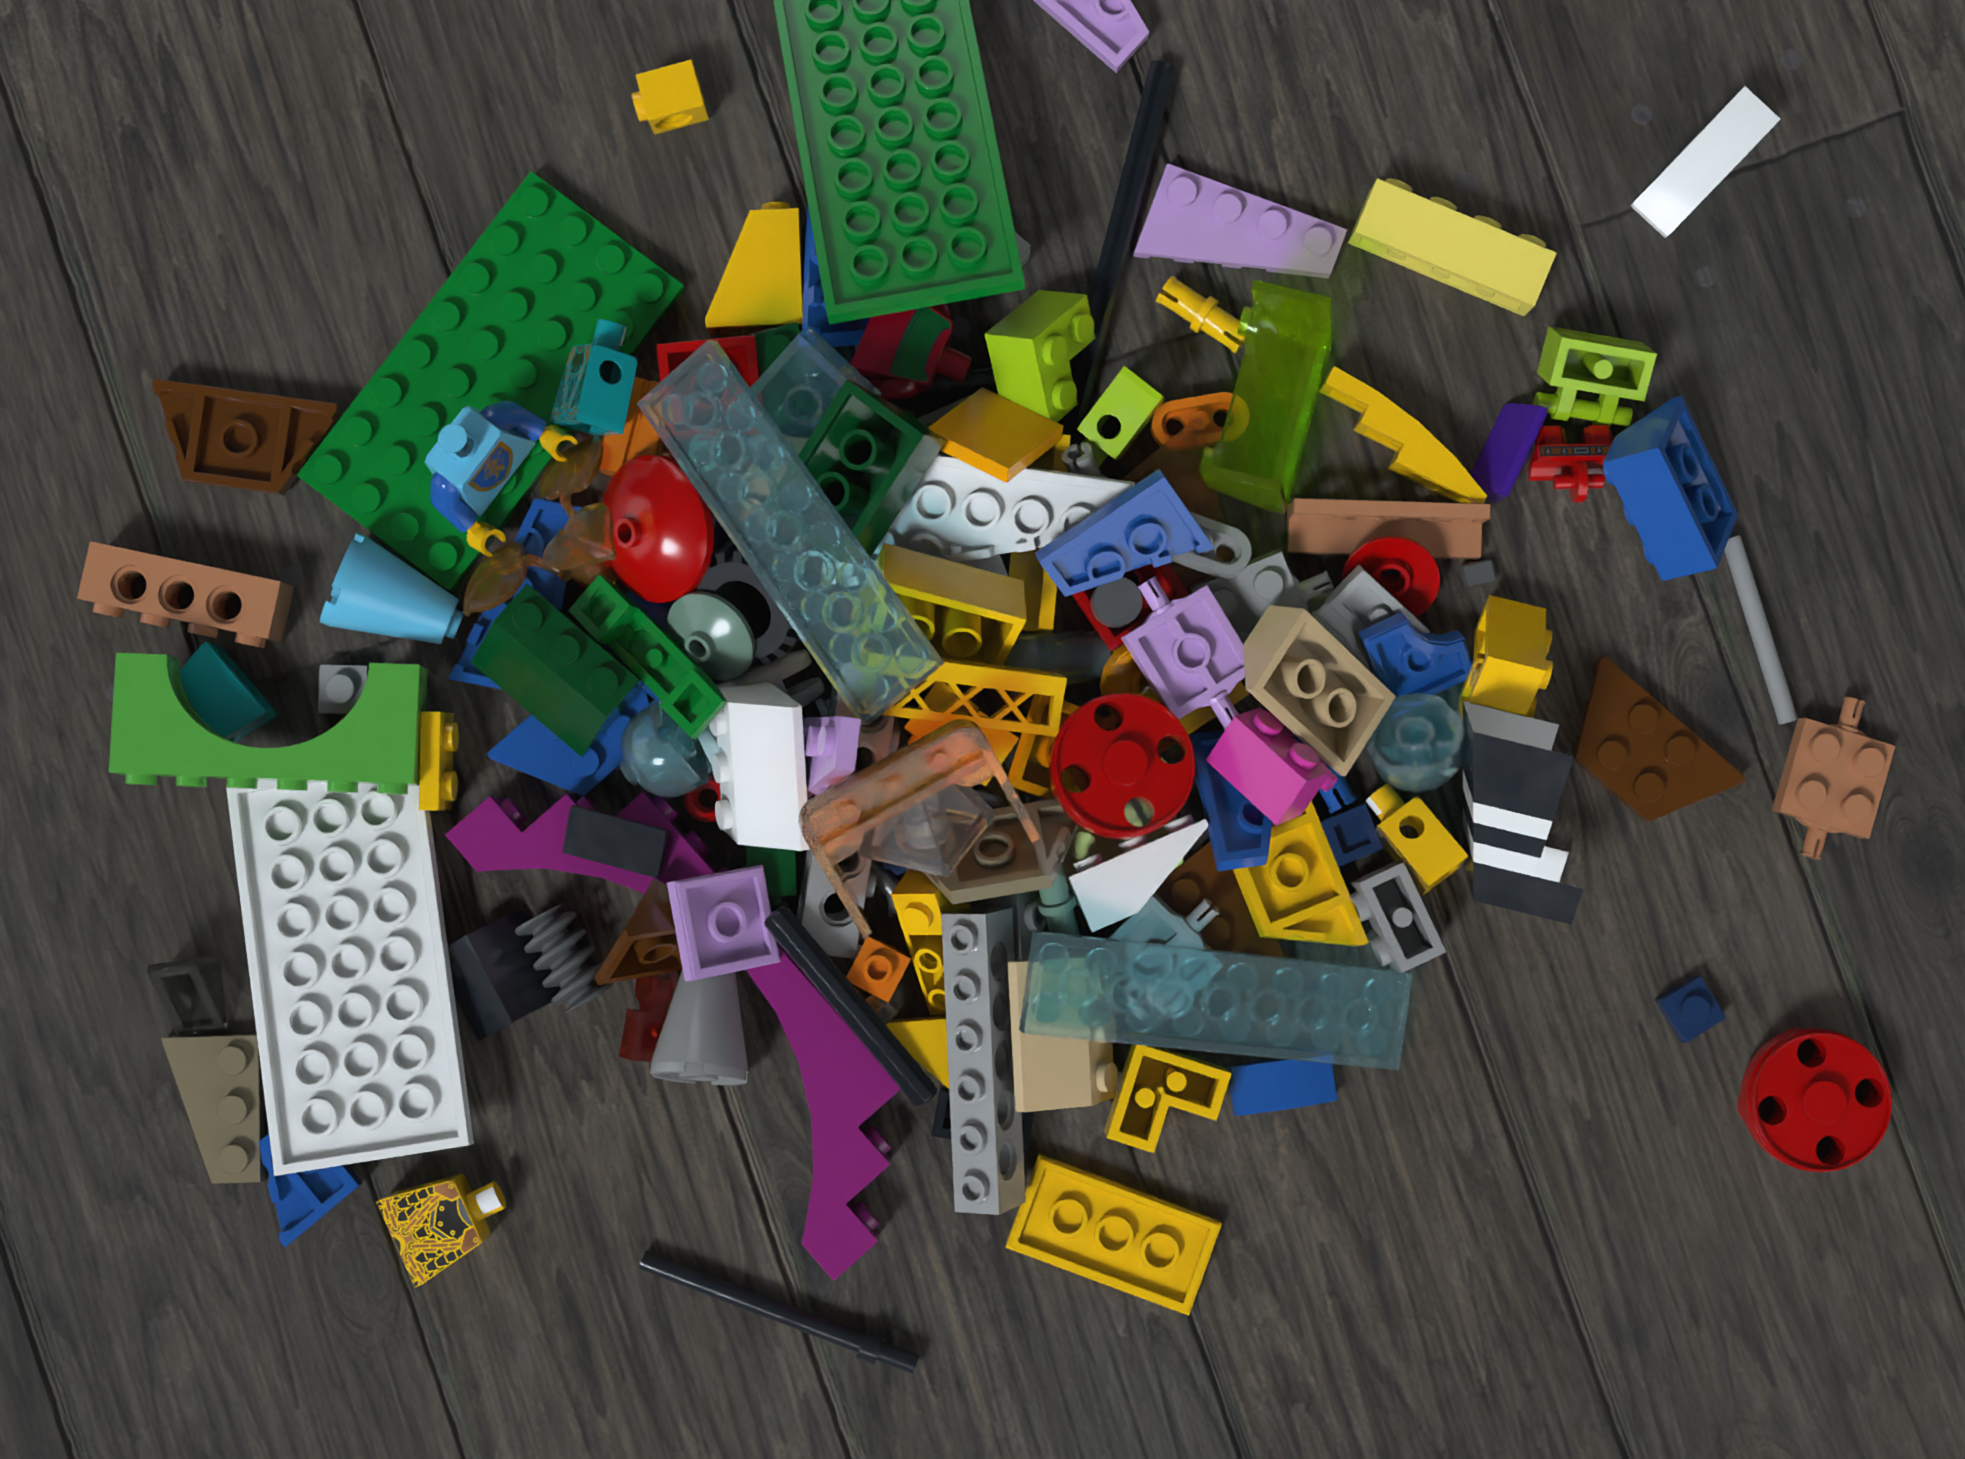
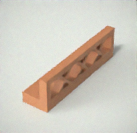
M1294 498L1287 506L1286 554L1350 556L1357 547L1371 539L1396 535L1419 542L1430 551L1434 558L1478 560L1481 558L1482 524L1490 519V504Z

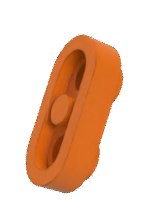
M1228 392L1168 401L1156 410L1151 422V433L1155 442L1168 451H1182L1228 443L1237 439L1245 429L1248 421V412L1244 402L1238 396ZM1217 412L1227 413L1231 419L1230 425L1227 427L1217 426L1213 420L1214 414ZM1170 420H1178L1182 423L1184 431L1180 435H1171L1166 429V423Z

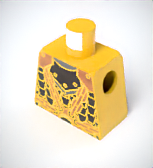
M1387 783L1366 799L1368 805L1382 821L1377 826L1376 831L1383 847L1395 862H1404L1421 897L1458 870L1468 858L1462 847L1418 796L1405 804L1392 786ZM1404 825L1412 826L1417 831L1418 837L1414 839L1406 838L1401 834L1399 828Z
M463 1173L395 1191L376 1202L415 1288L427 1282L490 1237L491 1232L485 1218L506 1208V1201L502 1190L495 1181L472 1191Z

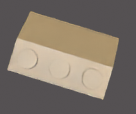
M1269 605L1243 644L1246 690L1300 740L1311 747L1337 774L1346 777L1396 696L1308 611L1303 608Z
M1052 951L1008 962L1015 1112L1093 1106L1115 1098L1118 1071L1113 1063L1112 1040L1115 1035L1116 1026L1110 1008V990L1113 984V973L1108 965V951Z

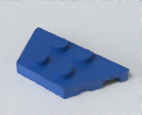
M641 690L584 757L578 755L532 714L491 749L487 755L491 760L587 797L653 739L659 731L654 712L650 706L648 694Z

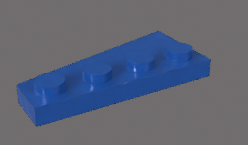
M534 498L507 554L509 556L498 580H495L487 596L489 597L478 623L474 624L466 641L468 644L448 679L501 689L474 666L471 661L494 620L526 583L537 589L563 613L565 612L585 512L582 507Z

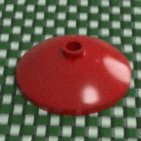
M658 454L632 458L614 473L605 490L601 504L600 536L606 558L617 578L634 595L655 603L676 601L695 590L709 567L714 544V528L710 506L697 479L677 460Z

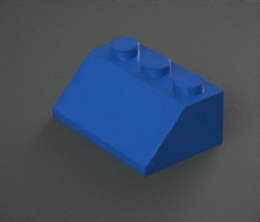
M1681 395L1670 399L1616 435L1603 461L1606 480L1611 486L1616 487L1623 501L1626 520L1630 525L1635 526L1643 542L1645 558L1650 564H1654L1662 581L1717 569L1738 517L1737 510Z

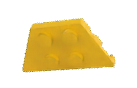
M1312 800L1302 815L1279 825H1275L1272 822L1266 865L1233 869L1259 936L1346 946H1362L1369 943L1354 904L1349 898L1350 894Z

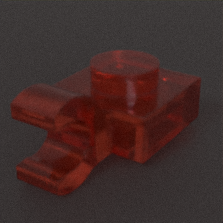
M657 976L636 979L635 996L639 1002V1009L627 1008L619 1057L632 1061L651 1062L667 1016V1006L673 991V980L659 979Z

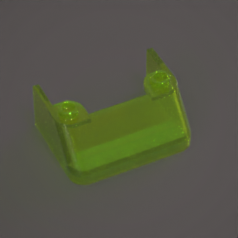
M1254 280L1251 289L1253 306L1252 308L1244 306L1239 321L1237 335L1245 337V352L1221 440H1217L1214 448H1205L1200 464L1199 476L1203 477L1204 483L1209 489L1261 509L1285 515L1333 341V298Z

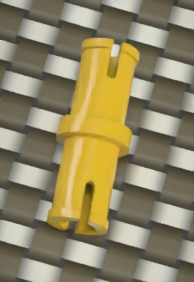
M1173 275L1163 286L1164 292H1160L1156 298L1157 303L1164 305L1190 322V329L1196 333L1202 330L1231 349L1235 354L1246 342L1245 337H1248L1253 329L1250 325L1247 326L1218 307L1219 301L1212 296L1206 299L1177 280Z

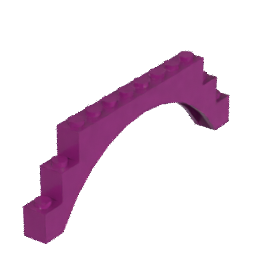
M642 792L616 815L671 830L659 878H655L666 885L667 882L729 871L725 866L718 871L706 858L711 850L694 830L685 834L674 819L679 816V813L661 793L654 798L649 792ZM565 794L528 828L523 825L528 819L527 816L512 799L508 797L502 801L500 797L489 796L445 834L477 872L546 868L601 877L641 893L646 892L654 877L562 853L571 805L599 811L585 795L578 799L575 795ZM777 942L781 962L746 969V971L775 1010L799 1063L812 1119L813 1181L801 1244L830 1278L835 1281L879 1241L880 1233L876 1227L880 1224V1221L864 1202L861 1201L855 1205L851 1199L891 1164L892 1157L887 1153L892 1148L889 1141L874 1125L867 1130L862 1123L893 1097L900 1088Z

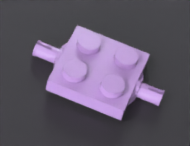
M1156 576L1137 587L1153 612L1149 614L1142 625L1122 636L1121 639L1161 705L1170 710L1178 719H1181L1196 708L1211 706L1223 725L1224 730H1226L1234 716L1239 715L1227 695L1231 693L1240 680L1245 678L1243 643L1207 585L1202 586L1185 598L1169 601Z

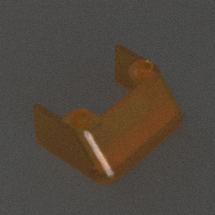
M967 719L950 721L815 796L802 807L798 818L802 835L863 937L872 933L855 892L837 863L858 850L862 843L863 833L953 783L961 786H974L994 776L1031 842L1033 843L1041 838L986 736L976 723Z

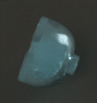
M1414 693L1398 696L1394 699L1391 707H1389L1366 743L1370 761L1384 781L1400 790L1414 793L1433 791L1446 784L1461 768L1465 753V733L1462 717L1457 710L1455 713L1453 709L1447 707L1446 700L1436 695Z
M658 698L634 714L626 725L621 741L624 759L620 761V767L632 785L640 784L651 794L662 798L683 796L711 782L713 776L712 765L706 754L699 758L694 743L699 741L698 737L696 740L690 738L660 707L662 701Z

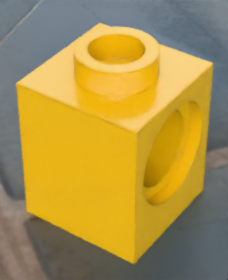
M691 59L635 75L640 91L631 93L639 121L648 120L654 135L709 120L697 73Z

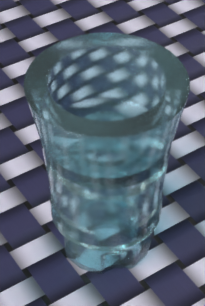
M1082 630L1040 634L1019 633L1004 665L1057 672L1067 678V686L1088 683L1089 679L1101 678L1103 667L1110 658V651L1097 631L1083 633ZM1009 691L1011 699L1015 698L1017 695L1021 693Z

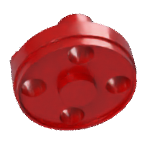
M1115 693L1097 697L1076 709L1063 723L1054 739L1049 758L1051 791L1065 813L1087 831L1112 839L1142 837L1169 822L1188 799L1195 776V757L1192 743L1179 719L1165 706L1150 698L1130 693ZM1101 707L1113 709L1119 717L1118 728L1112 731L1101 729L1095 722V710ZM1170 740L1176 743L1181 751L1179 763L1168 764L1162 761L1157 753L1158 742ZM1068 768H1076L1082 771L1087 778L1086 790L1081 793L1068 791L1062 783L1063 771ZM1138 801L1146 806L1149 811V819L1145 826H1134L1127 821L1124 810L1128 802Z
M1790 1028L1765 1043L1752 1057L1743 1076L1740 1096L1737 1100V1110L1752 1138L1771 1157L1803 1171L1830 1172L1845 1169L1860 1162L1877 1147L1889 1125L1892 1096L1888 1079L1880 1063L1859 1042L1831 1030ZM1809 1039L1813 1046V1053L1807 1062L1801 1063L1797 1056V1049L1804 1040ZM1866 1079L1870 1086V1092L1868 1097L1859 1103L1855 1097V1089L1861 1080ZM1771 1096L1774 1101L1773 1114L1768 1119L1762 1120L1758 1113L1759 1104L1764 1098ZM1828 1136L1831 1141L1830 1153L1825 1158L1819 1160L1816 1154V1146L1823 1137Z

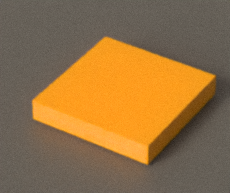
M983 387L928 427L946 440L940 451L1005 483H1008L1058 443L1062 438L1063 425Z

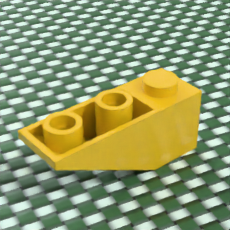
M913 863L895 887L891 896L930 1015H946L941 914L970 908V902L952 904L922 870Z

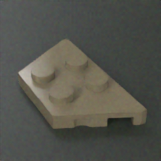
M1057 799L894 826L897 844L952 904L1052 888L1078 828V824L1065 813Z

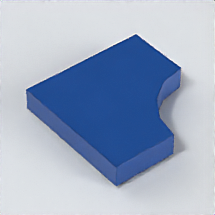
M1402 612L1357 632L1370 672L1396 696L1386 712L1388 716L1465 681L1472 666L1465 637L1458 630L1441 635L1422 633L1411 625Z

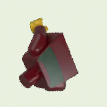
M947 304L871 317L850 363L851 374L858 377L854 378L842 371H837L834 374V378L841 382H845L846 379L852 380L888 402L912 399L918 392H928L936 372L959 383H963L973 356L948 346L954 333L955 323L950 320L951 310ZM829 393V397L832 399H834L837 395Z

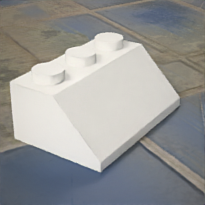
M771 682L719 689L727 703L709 723L713 736L717 738L718 753L712 755V771L715 781L720 783L721 800L715 803V816L720 830H724L739 845L796 851L810 850L802 706Z

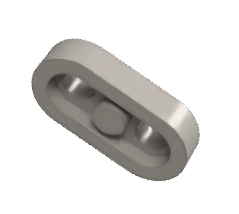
M1191 512L1210 539L1214 549L1199 554L1196 550H1192L1171 557V561L1221 579H1229L1239 575L1251 558L1252 549L1247 536L1237 528ZM1220 548L1229 550L1232 554V560L1229 562L1220 561L1216 556V550Z

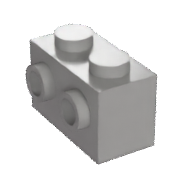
M1391 862L1350 882L1355 893L1349 895V898L1354 904L1360 921L1368 920L1376 936L1370 940V944L1382 967L1389 964L1391 970L1403 973L1446 953L1404 862Z

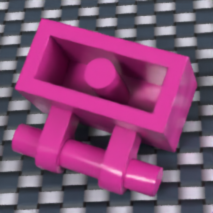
M1261 707L1234 716L1206 759L1213 768L1275 825L1302 815L1319 789L1327 792L1338 780V777L1326 767L1327 763L1311 747L1299 743L1294 738L1295 734L1272 713L1263 710Z

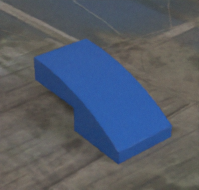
M1316 1052L1284 1059H1266L1227 1067V1070L1232 1073L1229 1086L1233 1114L1235 1116L1280 1111L1338 1101L1331 1052Z

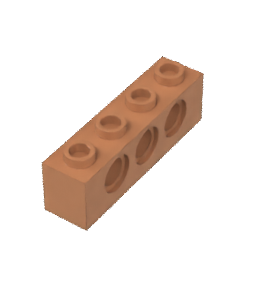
M90 541L77 599L94 603L92 611L94 613L123 618L124 610L142 613L140 618L142 623L170 628L171 620L189 623L187 630L189 633L217 638L220 629L236 633L235 642L264 648L266 639L282 643L295 586L277 580ZM143 575L146 580V590L141 597L134 599L131 594V585L137 577ZM191 585L194 591L193 602L189 607L181 609L178 604L179 592L185 586ZM238 595L242 602L241 611L235 618L229 620L225 614V604L230 597Z

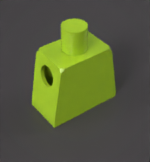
M1125 366L1077 428L1085 436L1081 443L1091 445L1098 467H1100L1108 455L1118 461L1153 418L1156 410L1166 401L1163 395ZM1109 418H1117L1121 423V429L1114 438H1105L1101 432L1102 426ZM1080 444V445L1078 446V447H1079V450H1080V453H1081V455H1084V454H1083V451H1082V449H1081V444Z

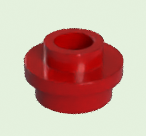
M703 774L694 778L687 785L684 792V804L688 813L696 820L715 822V805L711 808L705 807L701 803L700 797L704 790L712 789L718 796L717 801H720V783L715 781L713 774Z

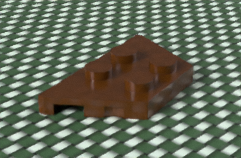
M153 379L152 381L154 394L159 396L167 420L164 422L169 440L174 443L177 451L176 461L182 480L195 484L284 496L297 478L298 472L318 448L342 411V407L335 403Z
M1606 656L1600 657L1595 662L1593 671L1596 673L1590 697L1585 701L1581 717L1583 725L1581 733L1576 737L1572 756H1574L1573 761L1644 822L1653 821L1738 786L1746 780L1745 776Z

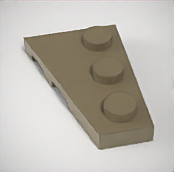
M257 1034L162 1037L161 1040L211 1183H251L266 1180V1167L263 1165L258 1143L266 1134L265 1097Z

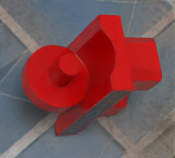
M1591 425L1584 428L1580 436L1581 444H1566L1565 429L1560 426H1542L1535 439L1534 453L1527 467L1528 481H1553L1554 489H1569L1570 499L1573 503H1584L1587 498L1588 489L1604 487L1606 477L1603 470V461L1614 440L1609 425Z

